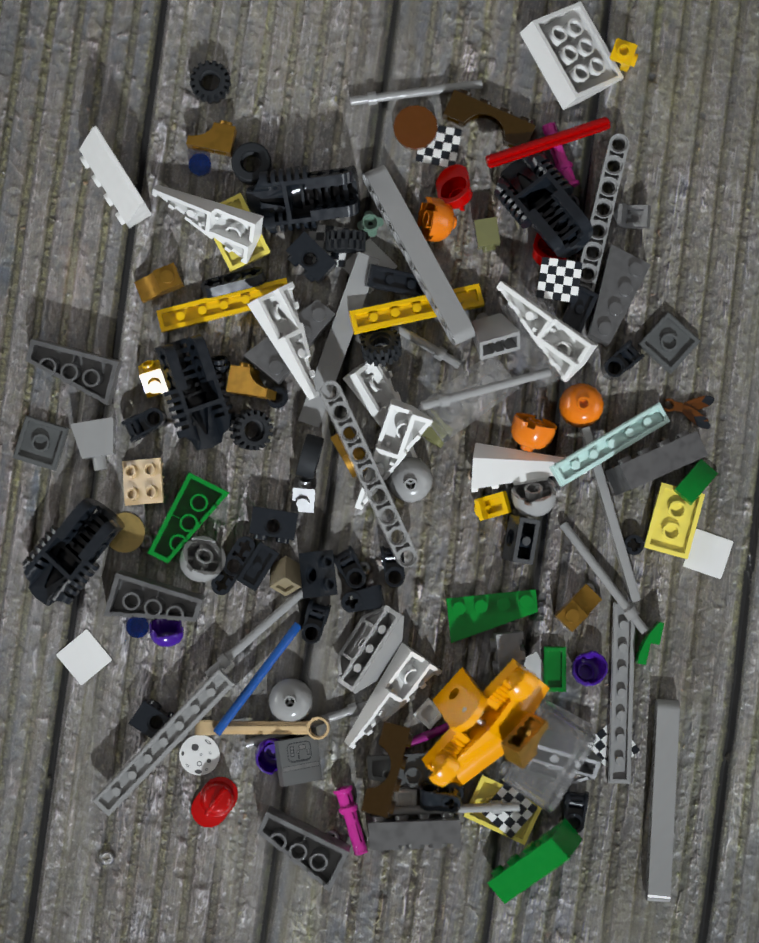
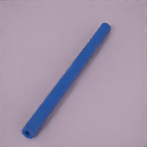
M294 622L213 729L216 734L220 736L300 631L302 627L298 623Z

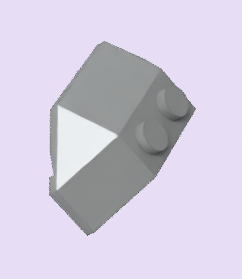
M387 605L363 615L338 654L339 676H337V682L356 694L379 680L402 643L404 616Z

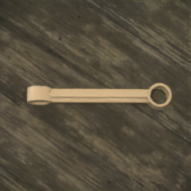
M322 716L313 717L310 721L294 722L231 721L222 734L309 735L315 740L325 738L330 732V723ZM320 719L325 722L327 728L322 736L312 733L310 725L313 721ZM200 720L194 728V735H217L213 729L219 721Z

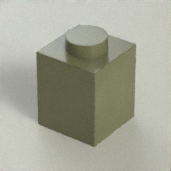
M497 218L474 220L473 227L477 250L483 249L484 253L496 251V247L500 246Z

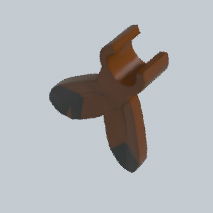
M706 395L684 403L676 402L671 398L664 400L665 402L669 401L672 403L671 409L664 408L665 412H682L687 419L699 428H710L708 419L697 410L710 406L714 402V397Z

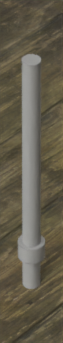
M482 79L376 93V91L367 92V95L350 97V105L368 104L370 106L377 105V102L451 93L454 89L457 91L460 89L465 91L483 88Z
M364 303L362 308L370 307ZM402 325L392 326V330L396 329L397 333L432 353L437 360H443L457 369L462 363L461 360L447 353L448 350L442 346L437 347Z
M545 368L447 394V392L438 394L436 398L421 401L422 410L438 406L443 408L450 406V403L550 377L551 370L550 368Z
M568 522L563 523L560 528L623 609L627 620H631L641 634L649 630L638 614L640 613L635 606L632 607Z
M302 587L226 654L222 653L217 658V662L204 672L206 676L210 678L218 668L226 669L232 663L231 660L302 599Z
M367 701L358 704L354 702L348 704L346 708L321 716L325 717L329 722L347 716L352 718L360 715ZM320 719L315 720L311 723L310 728L323 725L325 722ZM259 735L246 739L245 743L248 749L259 745L268 738L279 739L288 735Z
M494 800L492 803L462 804L460 810L453 813L492 812L493 814H502V812L520 811V802L501 803V800ZM420 805L395 806L393 815L447 814L451 812L425 811Z

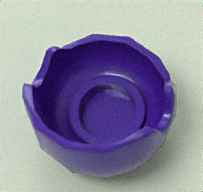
M154 619L149 624L150 637L158 646L172 647L179 644L184 637V628L179 620Z
M596 651L578 655L571 666L572 675L576 682L587 687L599 684L608 672L606 659Z
M268 738L262 741L255 750L257 766L262 772L269 775L278 770L274 741L279 739Z

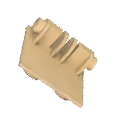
M161 457L122 461L125 506L164 503V499H166L163 485H165L163 483L164 476H162V465L164 463H162Z

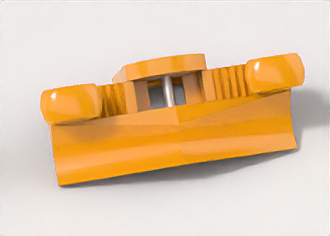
M512 659L483 692L470 673L462 667L433 699L434 704L450 728L422 758L425 766L433 771L429 776L432 783L438 786H445L452 782L462 786L503 756L504 752L501 742L529 711L535 713L550 688L515 659Z

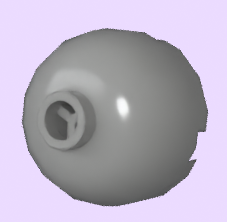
M405 457L388 477L390 491L396 498L403 502L413 503L427 496L432 487L433 477L430 468L425 462L416 457Z
M550 478L545 481L515 485L511 488L512 502L517 511L525 516H543L550 512L555 505L556 485Z
M195 536L186 542L179 557L181 570L186 577L196 582H208L217 577L225 566L226 556L222 547L219 549L215 544V540L206 536Z
M287 678L279 681L272 688L269 694L268 705L271 713L280 721H302L309 715L313 707V695L311 689L301 680Z

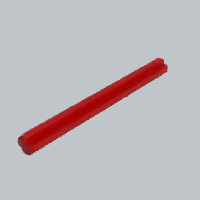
M602 117L487 155L485 157L486 164L489 168H494L611 128L610 120L607 117Z

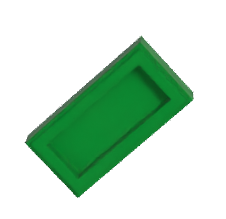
M543 646V682L550 688L548 692H566V646Z

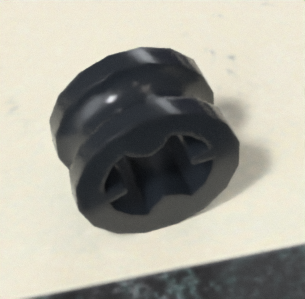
M630 535L624 539L628 554L636 555L644 549V541L640 536ZM632 538L635 539V542L639 543V548L636 547V551H632V548L627 545L628 542H631L630 539Z

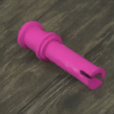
M555 122L541 127L545 136L558 132ZM563 145L551 148L550 152L555 167L573 188L578 186L580 183L579 180H576L573 173V163L568 161Z
M347 785L333 790V793L337 795L340 806L338 810L344 816L354 856L367 853L368 849L357 815L358 804L355 803L351 791L353 786Z

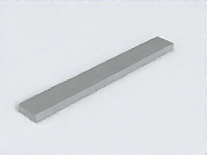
M361 252L357 254L316 368L315 377L313 378L315 389L319 393L321 386L325 382H336L353 335L348 313L363 307L369 287H365L369 264L378 265L380 259ZM327 385L324 388V393L327 397L330 398L334 386ZM320 395L311 400L306 396L298 421L319 428L326 410Z
M591 427L580 430L584 446L594 441ZM599 464L592 468L591 471L629 601L636 602L641 598L603 468Z
M612 602L607 783L631 784L635 625L631 620H627L624 616L625 612L617 602ZM629 603L632 607L635 606L636 608V603Z
M218 668L92 801L104 813L110 816L236 683Z

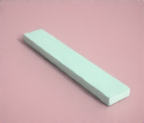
M658 402L549 468L559 486L562 487L669 423L670 419L661 403Z

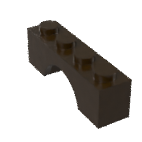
M454 89L443 113V119L461 127L475 119L491 120L502 131L503 145L508 148L530 141L536 125L532 124L533 121L524 116L518 118L512 115V111L500 107L498 109L493 107L492 103L486 99L480 98V100L471 97L472 94L462 89L457 91Z
M384 721L378 745L389 755L391 769L383 783L366 789L361 808L362 812L388 818V814L393 815L396 801H393L392 798L394 791L399 792L402 782L398 775L400 769L405 770L408 759L407 756H404L406 747H411L414 736L410 734L411 728Z

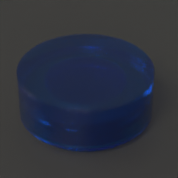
M197 153L190 158L189 169L195 176L203 177L210 172L211 161L207 155Z
M132 617L127 621L126 630L130 636L141 638L148 633L149 622L146 618Z

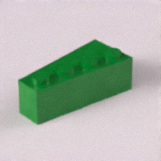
M188 472L147 553L169 563L229 492Z
M565 818L551 830L545 832L534 843L528 844L520 854L516 853L507 860V864L504 866L500 864L492 870V877L487 884L501 901L506 904L568 861L583 839Z

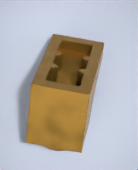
M220 120L219 123L213 122V127L206 133L195 136L188 135L187 147L189 149L232 157L237 134L236 126H232L233 123Z
M174 262L158 268L146 277L134 282L143 304L184 287Z
M239 362V366L230 365L226 392L269 400L276 399L277 391L268 389L262 383L259 376L260 371L253 369L252 364Z
M350 426L343 430L345 438H354L355 434ZM338 433L330 437L354 478L357 476ZM356 447L353 450V457L357 460L364 458L365 452L363 449Z
M585 584L554 616L569 631L573 632L602 599Z
M529 711L501 742L505 759L524 769L538 754V744L542 735L549 727L548 721Z

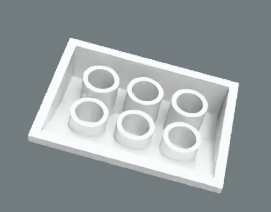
M581 1L533 20L520 32L521 37L563 110L586 100L624 78L616 62L609 59L611 53Z
M94 126L79 149L83 155L80 157V160L86 169L90 167L94 172V175L91 177L97 187L102 186L106 191V194L103 196L109 206L114 205L118 210L115 215L121 225L126 223L131 228L152 214L102 134Z

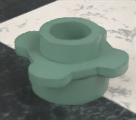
M366 211L362 221L358 222L357 227L359 230L367 232L368 236L375 237L378 228L383 226L384 221L381 217L378 218L374 215L372 211Z

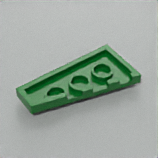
M536 589L446 598L451 643L538 612Z

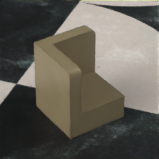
M287 556L273 563L270 568L269 587L284 596L301 588L300 564Z

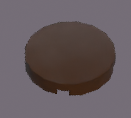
M419 105L408 106L401 110L395 117L393 125L397 141L406 149L414 151L428 147L435 140L438 131L437 120L433 113L426 107Z

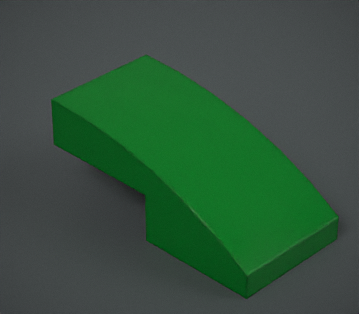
M700 459L673 491L689 505H692L718 473Z
M656 622L646 633L637 651L635 663L646 665L651 643L660 645L664 623Z

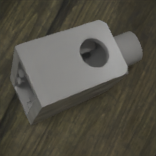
M480 313L477 315L476 320L472 322L475 331L473 341L480 360L520 349V331L503 314L498 313L488 316L487 313Z
M109 417L71 424L82 459H93L94 471L108 469L106 456L116 455V418Z

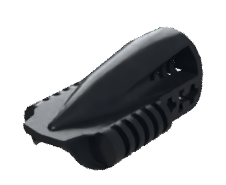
M533 154L518 159L501 172L494 195L505 206L506 210L510 212L521 228L526 229L532 226L559 258L570 257L579 252L589 242L593 234V227L586 215L570 197L574 188L545 154Z
M303 165L302 172L300 166H295L294 173L292 167H287L286 174L284 168H280L278 174L276 169H272L270 175L268 170L259 172L257 184L246 189L247 205L250 212L264 216L262 225L270 233H278L279 226L281 232H286L287 225L289 231H294L295 225L297 230H302V223L305 229H310V222L313 228H318V221L357 215L361 205L359 180L354 165L312 172L309 171L308 165Z
M197 334L153 348L154 352H157L169 388L168 391L163 392L164 396L171 395V398L166 400L167 404H174V406L169 408V411H176L177 413L172 415L171 418L172 420L179 419V422L174 423V427L181 426L182 428L176 431L178 439L186 437L193 443L196 450L209 449L221 443L223 434L232 426L230 423L231 419H236L234 417L235 412H228L229 409L233 408L232 404L226 405L225 403L230 401V396L223 397V394L228 392H226V388L221 390L220 387L226 384L225 381L218 382V379L222 378L223 375L222 373L216 374L203 336Z
M85 498L79 502L59 528L52 525L49 528L51 532L47 531L45 533V538H41L40 544H37L34 547L35 550L29 553L30 557L27 556L22 562L25 576L29 581L28 588L34 597L47 606H50L55 601L70 605L75 599L74 596L80 593L79 589L82 590L85 586L84 583H88L89 577H93L95 574L93 570L97 571L100 568L96 560L116 535L125 527L123 521L104 504L95 499Z

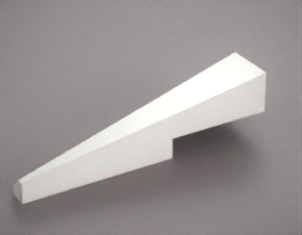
M156 185L153 188L152 195L154 197H161L169 203L168 207L170 209H177L185 215L184 219L210 239H217L225 245L224 249L226 251H233L241 257L242 263L247 264L261 236L264 216L161 185Z
M500 281L496 288L498 291H501L508 301V305L516 312L523 326L538 347L546 354L551 365L561 375L560 378L567 382L586 364L596 349L597 344L504 281Z
M290 282L247 305L308 399L311 400L319 396L320 393L315 389L313 381L315 372L311 370L308 359L311 356L304 325L300 323L297 309L299 304L295 302L292 291L295 287L293 282Z
M366 361L354 368L343 379L378 425L382 427L390 400L402 401L399 392L394 391L391 382L392 372L388 371L386 366L382 367V364L376 367L374 362L370 365ZM413 446L405 457L417 458Z
M394 399L390 400L372 453L383 481L387 480L411 447L421 438V435L433 422L431 417L413 405ZM367 468L364 479L370 481L374 478V471L371 468ZM362 485L355 503V508L360 510L364 508L368 501ZM378 488L373 490L372 495L377 492Z
M475 443L471 492H478L479 488L490 486L492 489H497L499 485L513 483L515 486L548 480L549 476H554L549 467L564 459V457Z
M402 642L344 742L354 749L356 747L355 743L365 734L369 736L376 724L389 719L410 701L409 696L418 688H425L427 686L425 682L433 675L439 676L442 670Z

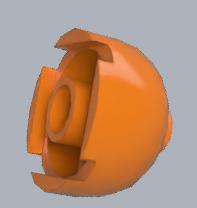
M426 197L427 202H422L420 205L417 225L418 227L422 226V234L426 241L440 242L446 239L452 230L455 229L457 217L454 215L451 205L445 204L443 199Z
M578 383L571 385L563 392L559 399L561 417L573 427L584 428L591 426L599 420L603 413L604 402L602 395L590 384Z
M517 412L512 420L511 433L513 439L521 445L520 448L527 452H533L534 449L547 447L555 436L557 425L544 418L542 421L536 419V415Z

